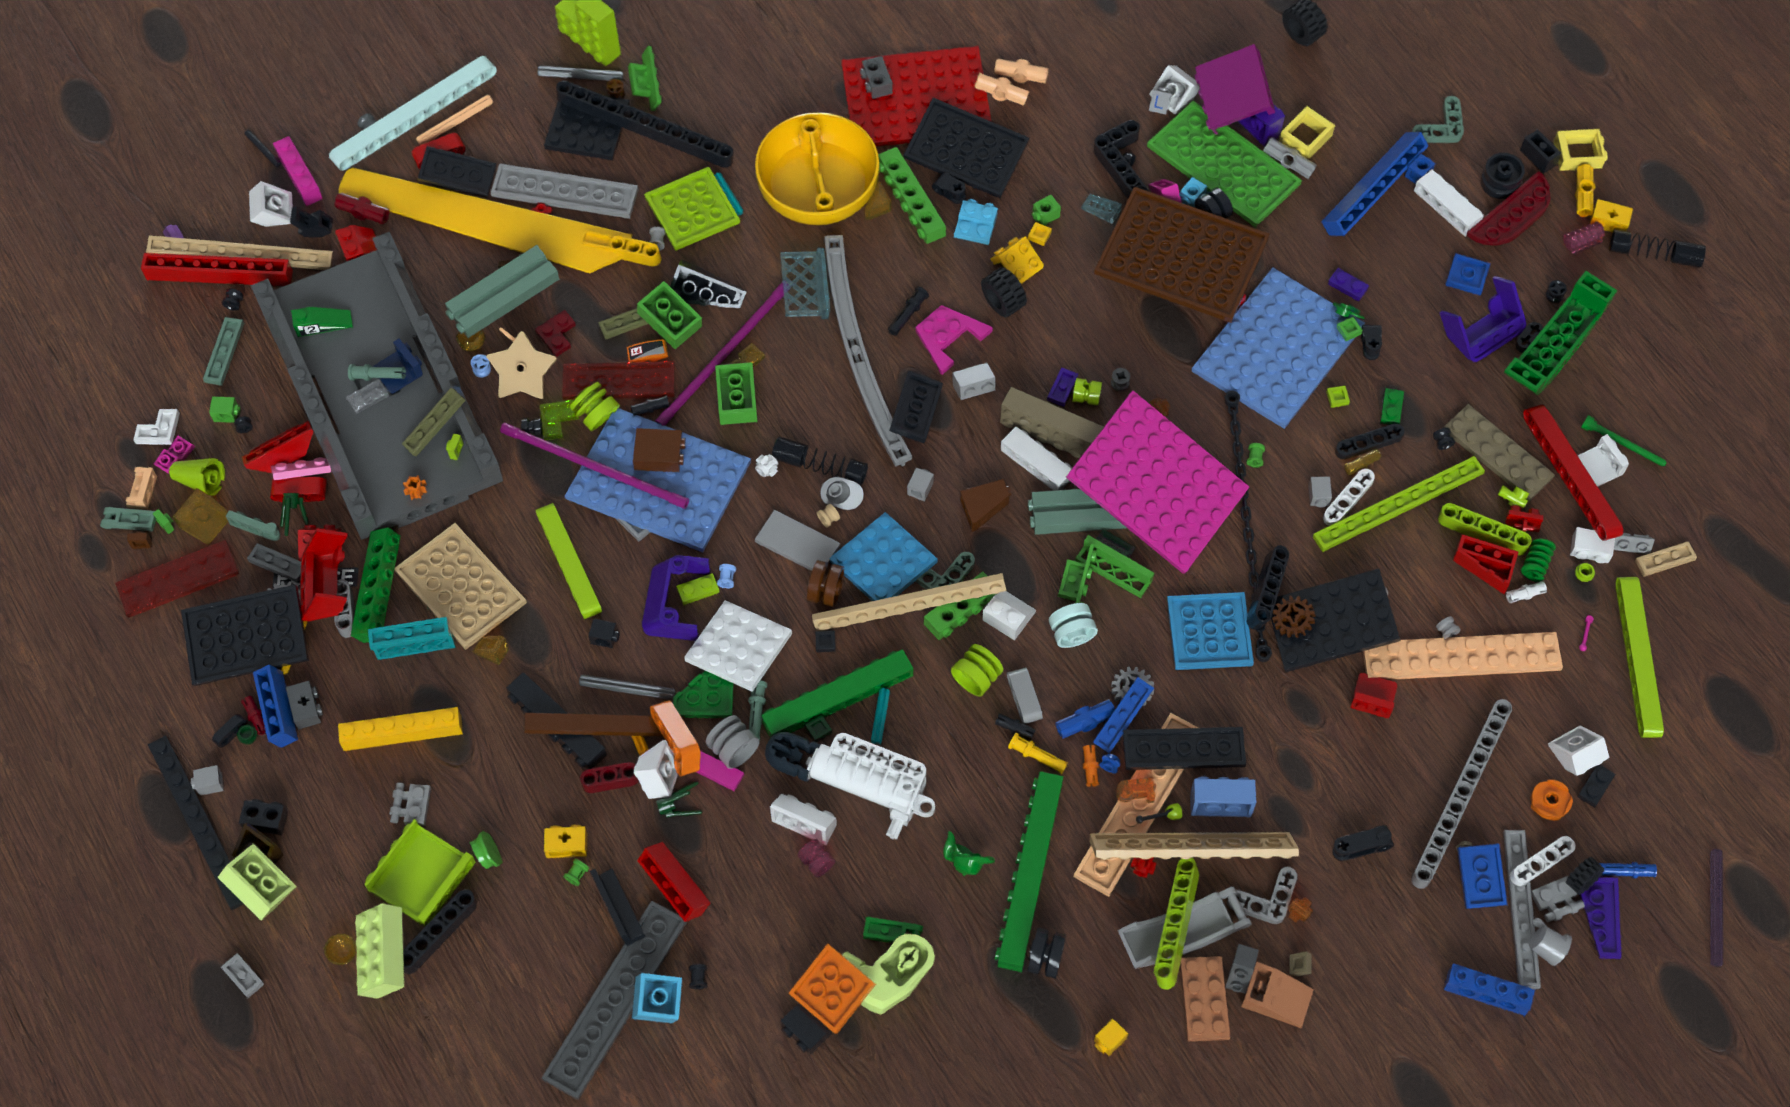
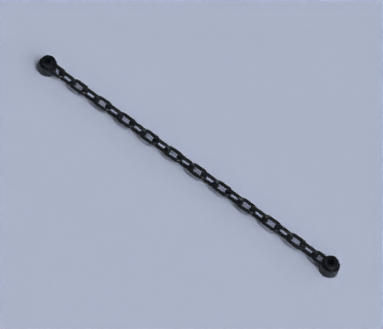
M1229 391L1226 393L1224 401L1228 406V412L1232 415L1230 430L1231 434L1235 437L1233 453L1237 457L1238 462L1235 465L1236 476L1244 482L1246 468L1241 460L1244 452L1243 445L1239 442L1238 436L1241 433L1240 423L1236 420L1240 395L1236 391ZM1236 424H1237V426H1238V431L1235 430V432H1234V431H1233V426H1236ZM1235 445L1236 447L1240 445L1241 453L1239 451L1236 453ZM1238 467H1243V473L1239 475ZM1247 490L1246 495L1244 494L1241 498L1243 506L1240 508L1242 520L1245 521V528L1243 529L1244 541L1248 543L1246 561L1251 568V572L1248 574L1249 584L1253 587V592H1255L1257 583L1255 581L1252 583L1251 575L1253 577L1256 575L1258 582L1259 574L1255 571L1254 566L1257 563L1256 551L1252 549L1254 532L1249 525L1252 516L1251 509L1247 506L1246 501L1249 497ZM1248 509L1249 518L1248 516L1244 518L1243 510L1246 511ZM1251 531V538L1249 537L1247 540L1246 532L1249 533ZM1253 552L1254 560L1251 559L1249 561V554L1251 555ZM1265 625L1256 630L1259 632V639L1257 640L1255 656L1260 662L1269 661L1272 655L1271 648L1267 645L1266 639L1263 638ZM1264 653L1266 657H1262L1260 654Z

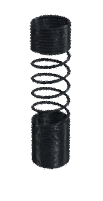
M1618 229L1613 230L1609 245L1610 252L1627 253L1629 255L1633 240L1638 235V257L1641 245L1647 236L1648 249L1646 258H1648L1653 241L1657 238L1656 260L1660 248L1666 240L1667 252L1665 262L1674 243L1671 263L1697 268L1703 265L1706 254L1705 245L1674 240L1669 246L1668 239L1665 238L1659 246V238L1657 236L1654 237L1650 243L1648 235H1645L1640 243L1639 233H1636L1631 240V232Z
M780 436L776 439L772 450V456L776 460L797 467L803 465L805 469H808L813 463L814 472H817L822 466L823 475H826L831 469L832 477H837L840 472V477L842 478L845 456L839 471L833 476L836 453L828 471L824 473V461L827 451L824 453L819 468L815 470L814 463L818 448H816L814 457L806 468L805 458L809 448L807 444L805 445ZM852 458L848 463L844 478L854 481L861 486L867 474L868 464Z

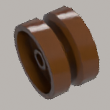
M817 560L810 576L807 601L818 603L823 596L824 605L835 607L843 585L844 566L833 564L829 570L828 562Z

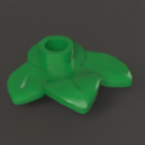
M1333 302L1332 305L1336 307L1335 312L1347 318L1352 314L1365 320V317L1360 314L1361 311L1358 308L1342 302L1341 304Z

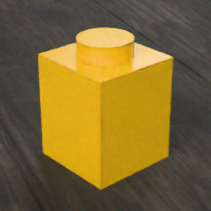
M1112 1019L1095 1036V1046L1101 1053H1106L1110 1056L1127 1039L1128 1033Z

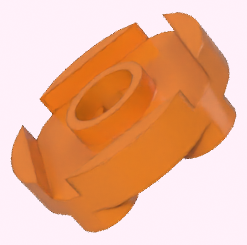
M1547 780L1546 782L1538 783L1531 793V808L1545 819L1558 821L1569 812L1573 799L1565 784L1557 780ZM1553 796L1555 797L1554 801H1556L1557 803L1551 804L1548 802L1547 798Z

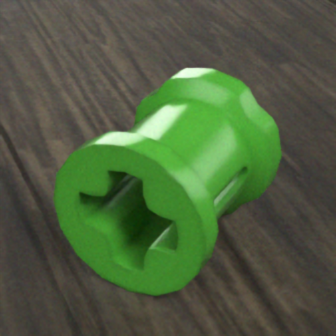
M1251 443L1248 446L1250 454L1246 462L1247 465L1255 468L1263 466L1262 455L1265 452V446L1260 443Z
M574 859L569 872L565 873L563 877L569 883L579 886L580 879L585 872H588L589 867L580 860Z

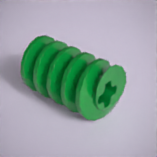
M1534 539L1531 542V547L1521 568L1522 574L1533 582L1543 581L1556 545L1547 539Z

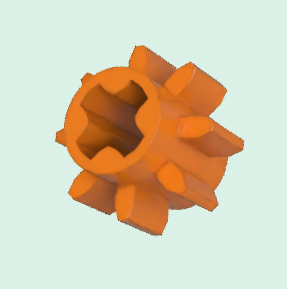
M419 475L416 477L409 476L407 482H403L405 496L410 494L411 500L414 498L422 499L421 496L427 493L426 481H420Z

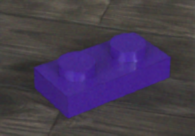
M1337 268L1328 281V285L1358 302L1369 288L1368 284Z
M1061 367L1047 396V401L1064 407L1079 374Z

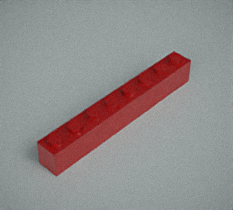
M144 253L141 270L146 280L253 285L269 279L271 286H286L291 284L293 274L288 259Z

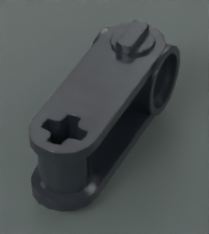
M1382 825L1336 839L1332 853L1335 859L1346 861L1387 851L1394 847V843L1388 826Z

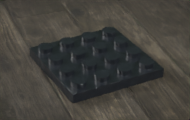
M609 97L630 106V100ZM558 101L544 148L546 150L613 161L623 128Z

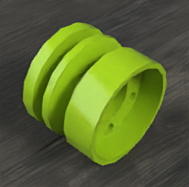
M599 382L588 386L580 392L569 407L573 412L579 409L576 413L577 417L585 413L587 414L583 423L590 431L600 427L609 419L612 412L615 413L620 407V404L612 396L603 400L607 390L602 389L598 392L602 386Z
M973 644L969 651L964 653V659H959L951 668V673L965 690L980 697L990 688V682L996 681L1004 669L993 653L981 645Z

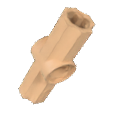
M997 59L994 74L1012 77L1014 81L1024 83L1027 80L1046 83L1049 68L1031 65L1030 62L1024 59H1019L1016 62Z
M979 73L974 86L991 93L993 98L998 101L1007 99L1021 105L1025 104L1029 93L1027 90L1011 85L1007 78L1000 77L995 79Z

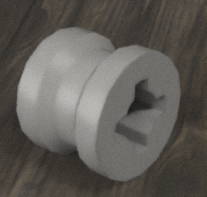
M1452 616L1443 619L1436 625L1437 630L1442 632L1444 639L1454 637L1461 631L1460 627L1455 625Z

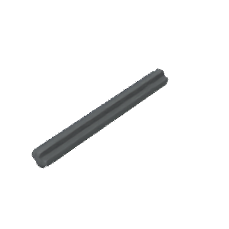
M541 65L537 69L539 76L606 81L619 79L623 81L622 71Z
M583 674L579 679V685L584 687L673 700L676 694L674 688Z

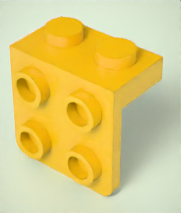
M1026 236L1019 239L1017 237L1007 242L1008 246L1006 248H999L994 252L995 256L991 258L994 265L1002 263L1003 267L1012 272L1021 284L1044 267V264Z

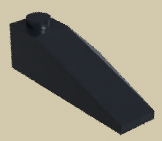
M681 260L678 264L670 285L688 305L699 304L701 306L713 305L740 308L747 292L684 260Z

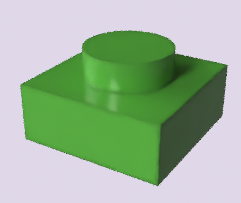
M1354 317L1346 319L1336 326L1345 341L1361 335L1363 331Z
M159 509L152 513L157 523L168 535L174 531L171 524L173 520L167 513L163 514Z

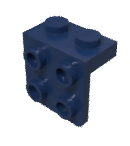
M400 338L393 342L396 352L373 366L405 367L406 373H402L406 374L405 379L379 378L390 393L397 392L423 376L420 367L422 362L417 355L413 356L411 354L410 346L407 343H403Z

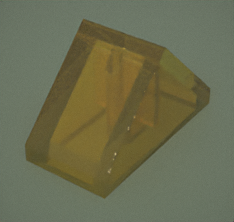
M879 181L865 208L866 220H871L891 212V200Z
M483 636L473 652L500 665L509 648L503 636Z

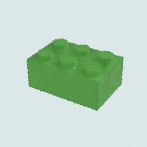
M665 281L637 303V313L674 349L678 348L702 327V317Z
M753 363L715 365L720 425L758 422Z

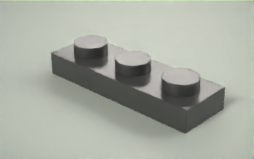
M258 543L247 558L248 562L298 583L301 579V561Z

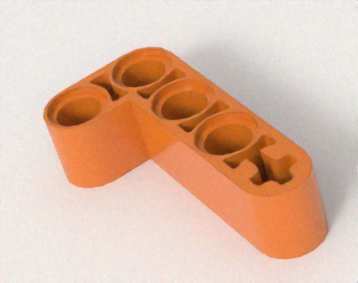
M668 700L650 706L653 721L674 753V766L678 776L681 777L699 771L701 756L699 745L673 703Z

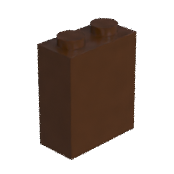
M636 428L633 455L634 470L680 472V465H684V454L681 453L682 449L686 447V438L682 437V430Z

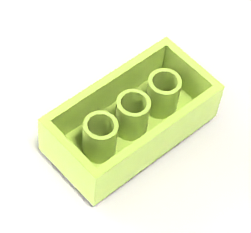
M382 903L356 915L355 921L357 995L377 999L404 988L402 907Z

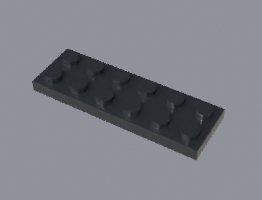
M1243 727L1123 730L1125 770L1246 767Z

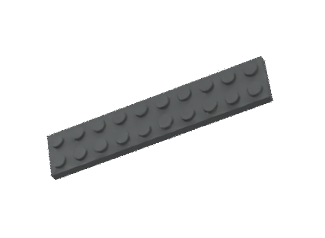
M653 901L650 902L639 920L646 937L629 946L624 944L542 1076L543 1081L577 1100L583 1094L633 1011L636 976L641 973L656 974L687 923L676 913Z

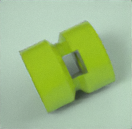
M1076 378L1072 402L1083 403L1087 401L1089 405L1098 406L1102 382L1091 381L1088 383L1086 379Z

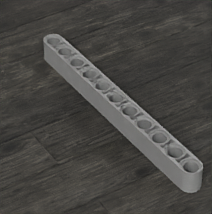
M1500 699L1494 704L1412 875V883L1419 889L1426 888L1431 882L1510 716L1512 705L1505 699ZM1497 709H1502L1505 713H1500ZM1489 725L1496 726L1497 730L1492 729ZM1482 741L1488 742L1490 746L1484 745ZM1474 757L1480 758L1482 762H1477ZM1466 774L1473 775L1474 779L1467 777ZM1458 790H1463L1466 795H1461ZM1450 807H1456L1459 812L1452 811ZM1442 823L1450 825L1451 829L1445 828ZM1434 840L1441 841L1443 846L1437 845ZM1426 857H1432L1435 862H1429ZM1418 874H1424L1427 880L1419 878Z

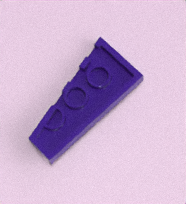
M1599 877L1592 887L1590 886L1587 891L1580 894V897L1585 905L1584 910L1599 959H1621L1618 878Z

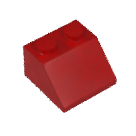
M350 225L335 231L347 262L376 251L372 239L376 236L371 228Z

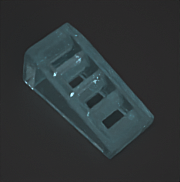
M1089 194L1081 209L1113 224L1121 212L1122 204ZM1093 201V205L1089 206V203Z

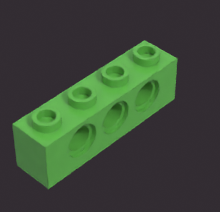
M981 572L973 579L987 577V575ZM997 594L937 606L924 616V625L938 640H941L943 637L947 638L957 626H963L973 614L977 615L983 609V606L989 603ZM964 605V606H966L967 608H965V609H960V608H958V606ZM944 617H951L952 619L949 620V621H946V620H944L943 618H944Z

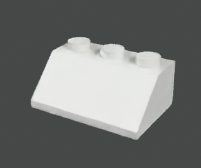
M781 794L770 806L772 822L824 845H827L837 825L836 817L831 812L817 810L814 805L799 802L792 795L786 796Z

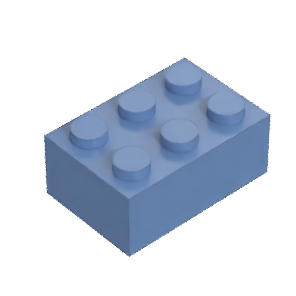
M1198 777L1194 779L1190 792L1191 816H1252L1256 805L1255 780H1250L1246 777L1239 778L1238 780L1229 779L1228 777H1220L1218 779Z

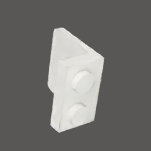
M1608 434L1601 437L1596 447L1578 455L1597 487L1623 475L1629 465L1627 457L1620 452L1616 442Z

